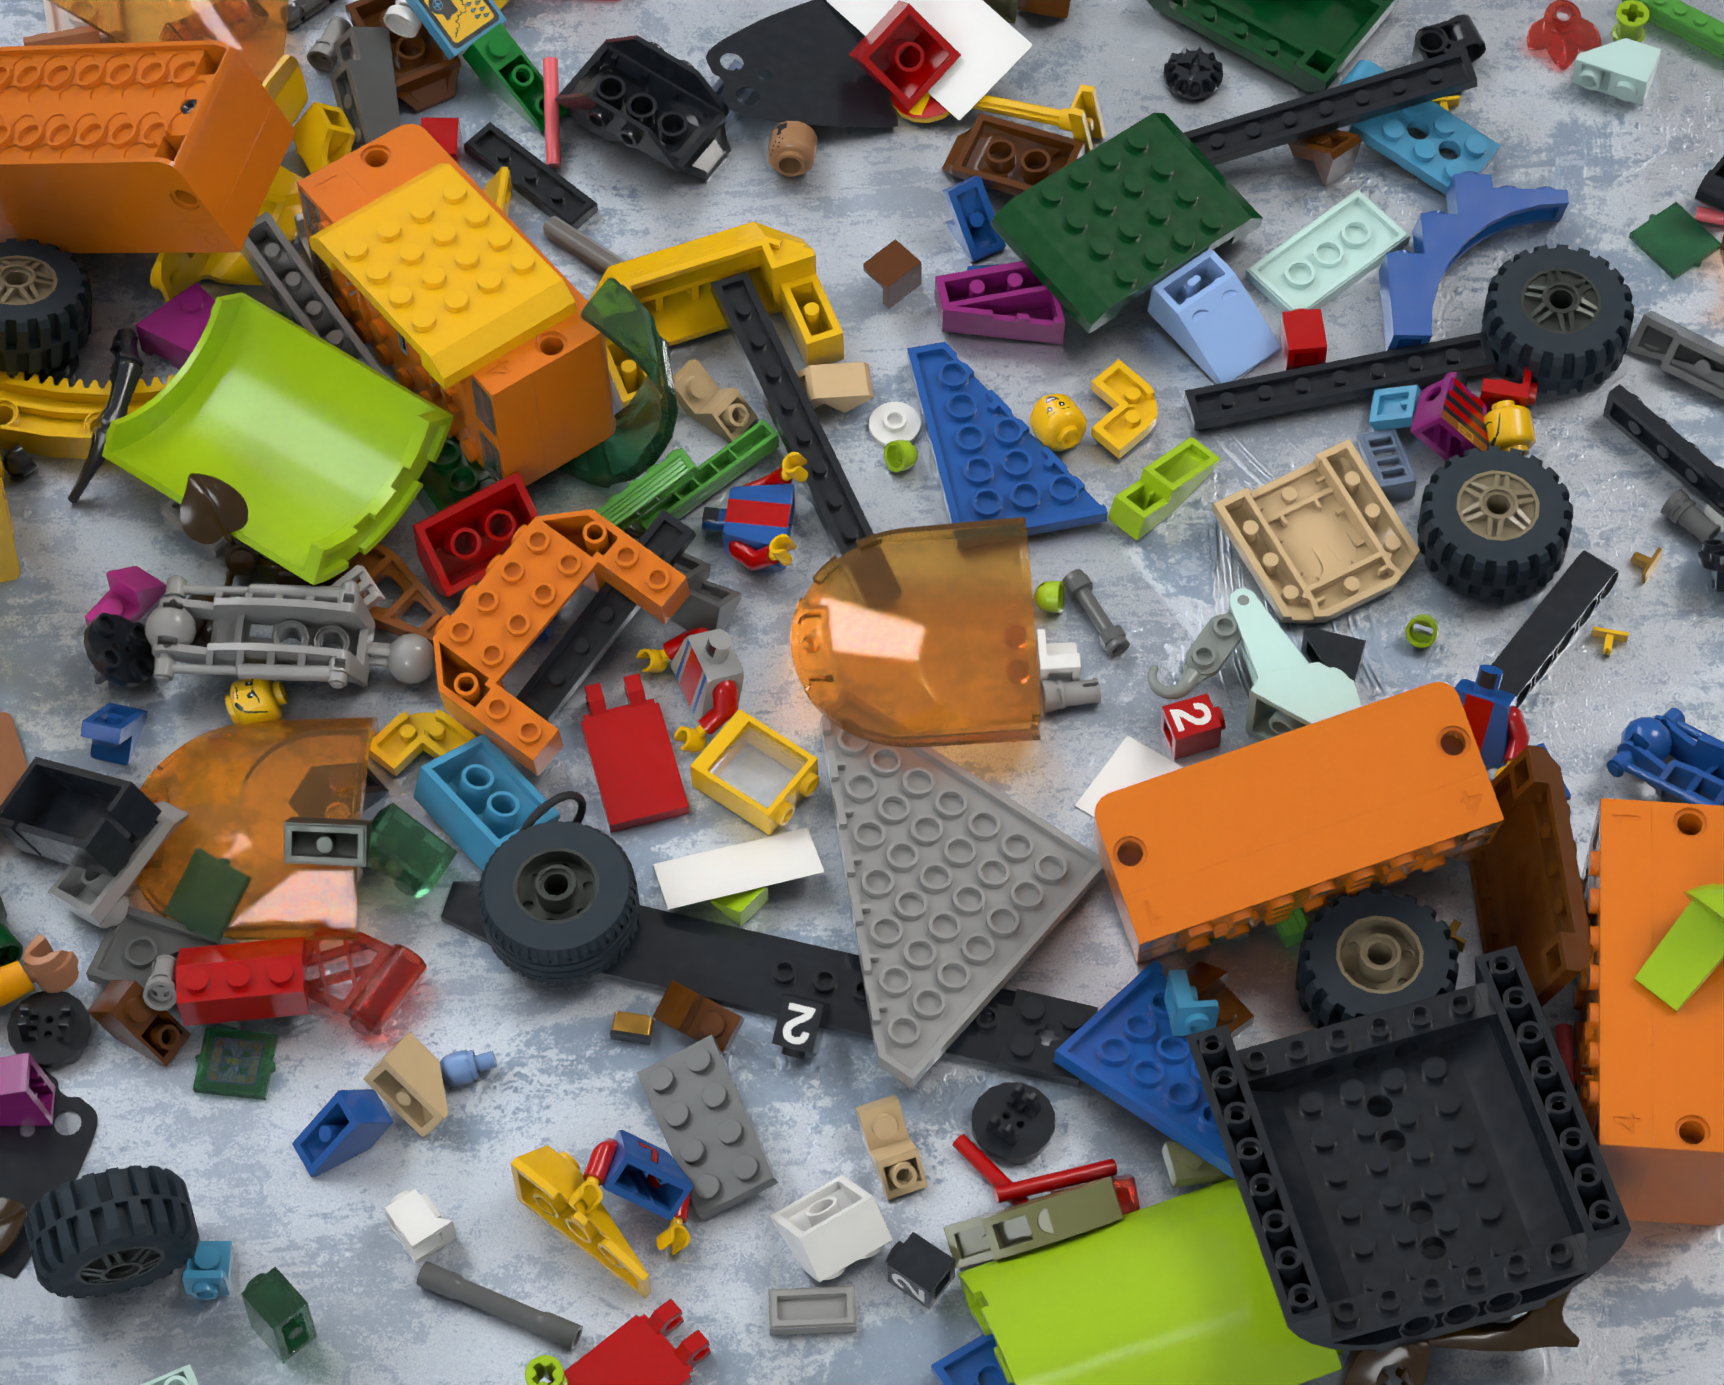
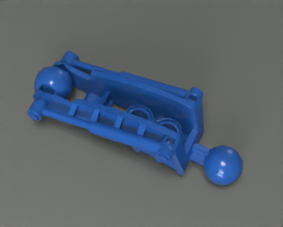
M1671 708L1662 716L1640 717L1629 722L1621 733V742L1617 747V754L1606 764L1611 775L1619 778L1627 772L1648 783L1655 789V794L1672 803L1724 806L1723 741L1685 723L1684 714L1677 708ZM1669 754L1677 759L1672 760L1668 765L1664 763Z

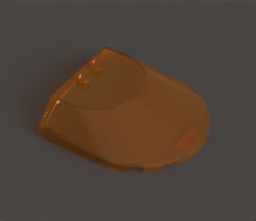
M1024 517L906 527L876 533L857 541V547L840 558L834 555L812 577L814 583L805 597H800L793 616L791 627L792 658L797 676L807 696L817 709L838 727L867 741L895 747H933L1041 740L1042 721L1033 582L1028 532Z
M378 718L272 720L245 725L237 723L204 733L172 752L153 770L140 790L153 803L164 801L190 815L164 842L135 881L146 901L164 918L169 916L182 924L232 940H273L305 937V940H358L360 932L357 911L358 866L284 863V822L290 817L362 820L371 741L380 732Z

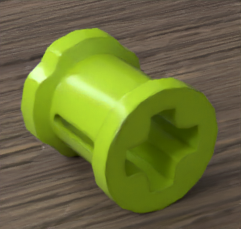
M1636 0L1622 2L1616 9L1615 16L1618 23L1613 27L1612 40L1615 42L1628 38L1643 43L1645 40V30L1643 27L1649 20L1647 6Z
M537 1356L526 1366L525 1381L527 1385H548L544 1381L539 1382L544 1377L549 1381L554 1380L549 1385H568L563 1366L553 1356Z

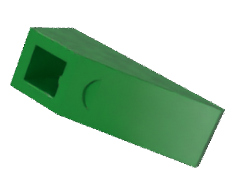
M499 23L473 42L462 56L486 87L541 134L545 131L543 76L504 26ZM559 104L560 119L568 114L567 108Z

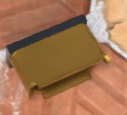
M618 1011L616 1014L614 1012L610 1037L612 1040L650 1045L655 1018L651 1020L650 1015Z

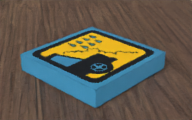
M406 0L449 60L470 47L473 42L496 25L502 24L507 20L493 0Z

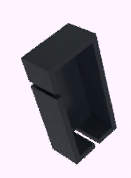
M35 757L0 806V832L20 851L38 856L43 855L48 859L115 878L128 864L130 856L136 849L133 845L135 840L141 841L151 831L153 823L162 811L131 781Z

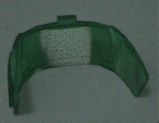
M608 278L581 311V318L599 330L630 356L647 376L629 404L614 415L616 418L614 434L607 440L557 468L583 482L608 489L611 485L636 479L651 466L655 465L673 437L678 415L668 342L660 336L655 320L645 306L624 285H621L614 278Z

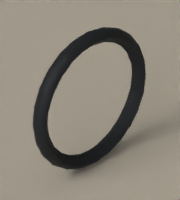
M567 791L551 797L530 814L520 831L533 826L550 808L569 799L575 800L578 804V810L572 822L582 823L586 813L584 796L578 792Z

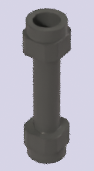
M1081 569L1068 573L1062 580L1066 592L1072 601L1078 600L1097 628L1100 633L1099 643L1110 657H1116L1124 653L1129 648L1130 642L1126 638L1122 627L1112 624L1093 595V583L1088 575L1084 574Z

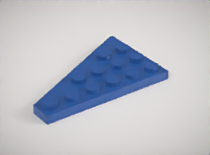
M1154 960L1055 1050L1054 1062L1236 1180L1186 1036H1173L1164 1001L1167 979L1162 972L1163 965Z

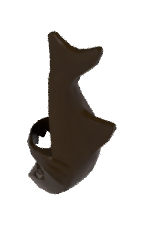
M1572 1289L1547 1301L1546 1307L1528 1311L1509 1323L1488 1322L1377 1354L1375 1350H1350L1338 1385H1387L1385 1382L1389 1380V1376L1384 1371L1392 1367H1398L1395 1374L1403 1380L1401 1385H1424L1431 1346L1475 1351H1526L1545 1347H1578L1580 1339L1565 1323L1563 1311Z

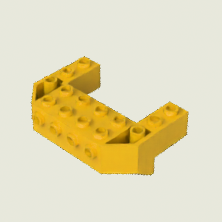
M753 221L608 266L588 302L604 319L611 393L625 428L662 417L660 390L644 354L728 328L710 288L711 282L735 274L748 272L768 315L782 311L806 367L809 365L830 364L843 360V331L816 273V254L814 250L801 238Z

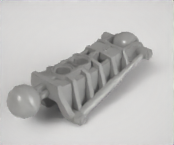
M173 575L167 580L165 597L159 600V606L149 614L145 623V636L152 645V655L156 657L153 677L163 683L172 681L174 674L238 676L239 679L328 682L333 688L341 689L347 685V681L359 683V686L367 687L370 666L389 668L391 674L397 680L407 684L422 682L433 673L436 667L434 647L426 637L415 633L404 634L393 641L392 644L373 642L375 621L362 596L359 594L360 585L352 580L345 581L341 586L250 584L249 587L187 585L188 581L184 577ZM186 595L215 596L214 602L185 599ZM223 596H241L234 598H223ZM194 618L214 620L211 641L207 647L190 645L196 634ZM251 624L272 625V638L250 637ZM294 638L300 641L301 645L281 643L285 639ZM328 643H334L340 646L341 649L326 648L323 646ZM176 661L194 664H176Z

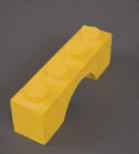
M314 102L294 125L293 128L296 132L292 140L296 145L298 155L303 159L310 174L351 153L356 133L342 108Z

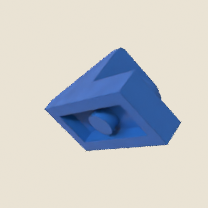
M975 175L942 190L952 219L947 221L946 225L970 261H977L1006 247L1004 240L991 227L995 214L980 176Z
M109 702L84 719L80 736L92 739L91 757L127 765L134 753L147 719L148 711Z

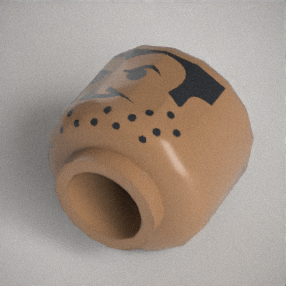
M786 121L774 127L769 137L767 150L768 162L771 167L787 177L800 176L810 171L816 161L818 147L815 131L807 124L799 121Z

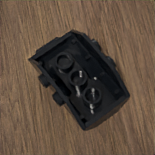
M638 35L606 39L554 99L567 108L569 117L604 139L622 141L628 147L637 148L678 173L690 174L708 181L732 151L728 144L725 130V121L729 110L702 74L688 61L675 58L665 52L657 43L648 42Z

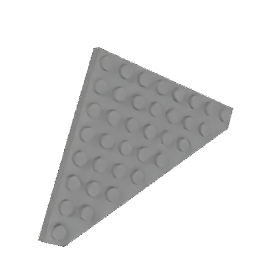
M845 692L821 717L820 730L877 1064L880 1068L912 1089L1105 872L1098 854Z

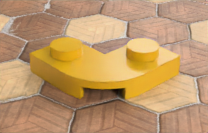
M1118 359L1091 381V390L1113 408L1111 412L1092 427L1091 436L1120 459L1153 430L1157 421L1158 407L1153 388Z
M439 709L435 713L421 712L408 715L405 711L396 716L367 743L365 749L368 756L396 777L423 750L436 759L473 740L477 736L449 714Z

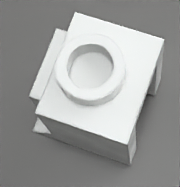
M416 1189L399 1193L385 1207L389 1227L416 1264L457 1238L453 1220L442 1219L441 1214L425 1193L420 1195Z

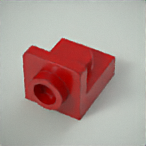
M1525 366L1522 384L1513 383L1505 379L1493 380L1483 378L1480 399L1485 403L1487 413L1492 411L1491 406L1504 400H1513L1515 405L1524 407L1535 405L1538 382H1531L1532 372L1527 370L1528 367Z

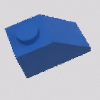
M374 1089L338 1090L294 1140L292 1145L310 1176L317 1177L371 1149L394 1122Z

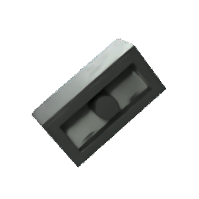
M290 817L284 822V863L366 867L368 864L372 821Z

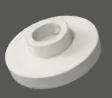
M884 403L872 412L869 419L870 435L882 447H885L891 441L901 439L913 443L920 434V416L913 407L906 403Z

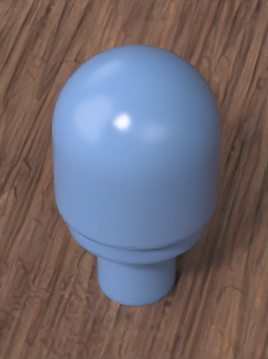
M465 1049L447 1054L440 1060L443 1083L451 1087L475 1082V1079L481 1078L480 1071L497 1067L493 1051L475 1055L474 1050L467 1051Z

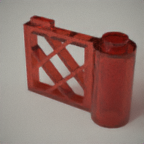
M326 915L323 916L306 940L307 966L318 964L321 976L308 981V998L350 1018V1026L364 1036H369L371 1033L374 1035L382 1033L427 970L424 960L411 949L400 944L390 946ZM329 931L342 936L344 945L321 951L320 943ZM367 949L377 953L371 963L358 967L354 966L353 953ZM343 956L347 957L349 969L326 975L325 961ZM352 980L353 988L344 1000L330 994V985Z

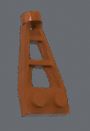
M379 542L366 555L358 552L348 560L349 568L343 572L341 577L356 565H361L365 567L376 585L387 577L394 580L403 591V594L390 608H381L375 605L369 610L375 621V627L397 636L412 633L426 637L434 647L433 636L435 635V628L439 621L448 613L402 559ZM368 590L364 591L361 594L362 598L364 599L370 592ZM415 602L421 604L432 615L420 628L400 619Z

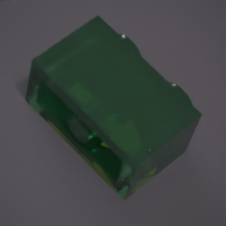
M391 803L381 809L372 821L367 866L375 871H382L392 878L394 885L404 894L420 898L434 889L458 851L395 803Z
M276 1266L266 1274L260 1273L248 1282L241 1296L251 1328L282 1363H285L317 1337L308 1302Z

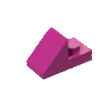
M138 566L108 571L106 577L110 590L85 616L86 624L88 626L101 613L115 614L133 623L138 622L166 592L167 585Z

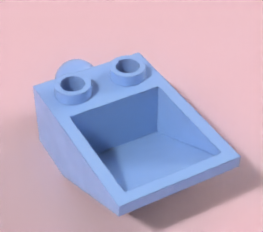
M1212 248L1152 287L1148 313L1216 384L1239 380L1281 351V345L1236 273Z

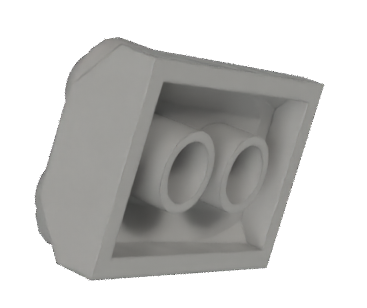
M164 801L154 803L162 812L153 823L151 831L141 841L135 840L133 845L136 849L130 856L128 864L115 878L69 865L48 893L74 914L99 928H108L120 924L128 912L129 898L126 896L127 892L133 886L149 860L190 814Z

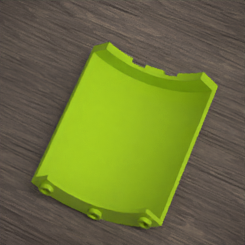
M239 292L216 297L215 304L211 309V316L199 342L185 364L170 379L165 388L139 409L110 422L105 435L106 442L102 457L179 504L182 502L188 476L191 473L210 475L228 483L242 495L248 508V521L246 525L238 531L230 532L231 535L314 586L348 569V560L358 552L366 555L395 526L424 485L418 479L428 461L436 463L448 436L454 415L245 293Z
M1233 1178L1123 1215V1219L1084 1233L958 1273L970 1314L979 1324L984 1335L992 1334L996 1341L997 1347L993 1348L994 1354L1008 1384L1299 1385L1342 1369L1338 1355L1342 1354L1343 1350L1311 1344L1295 1335L1287 1327L1237 1182Z

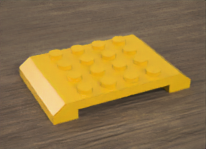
M439 163L309 237L311 249L332 271L338 268L420 354L422 366L444 390L577 312L576 301L563 279L449 163Z

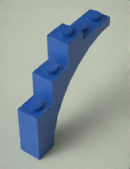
M1474 171L1454 174L1446 191L1448 214L1438 210L1420 213L1412 231L1414 253L1407 250L1386 253L1379 269L1386 351L1429 343L1432 337V309L1438 285L1458 258L1479 242L1504 230L1531 223L1560 222L1569 204L1568 190L1554 189L1549 186H1542L1536 189H1521L1511 185L1493 188L1492 174H1478Z

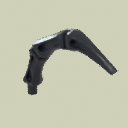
M131 328L119 329L113 337V343L109 351L115 355V361L110 367L112 372L109 377L112 386L105 409L97 417L96 422L98 425L92 430L88 457L68 495V500L71 503H77L96 471L106 460V458L102 457L106 442L105 435L110 422L127 415L130 400L139 378L144 372L142 369L144 362L139 357L137 349L139 338Z

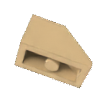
M410 1032L396 1043L363 1078L422 1138L449 1114L440 1062Z

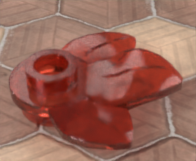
M1568 0L1552 2L1546 8L1544 18L1534 22L1527 33L1528 50L1547 49L1552 61L1563 71L1575 61L1580 50L1585 52L1601 46V37L1596 26L1592 22L1581 18L1579 8ZM1557 13L1567 14L1569 20L1561 21L1558 19Z

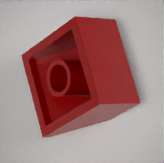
M899 0L849 53V56L876 83L911 110L956 62L961 54L909 3Z

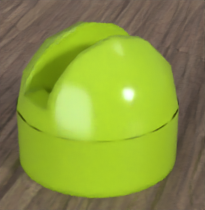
M908 440L891 441L884 449L885 463L893 472L908 470L916 464L918 450Z
M1063 581L1042 582L1034 594L1036 606L1042 611L1061 613L1065 595Z
M1416 615L1406 626V638L1415 647H1429L1438 637L1439 626L1436 620L1429 615ZM1414 624L1432 628L1433 633L1413 629Z

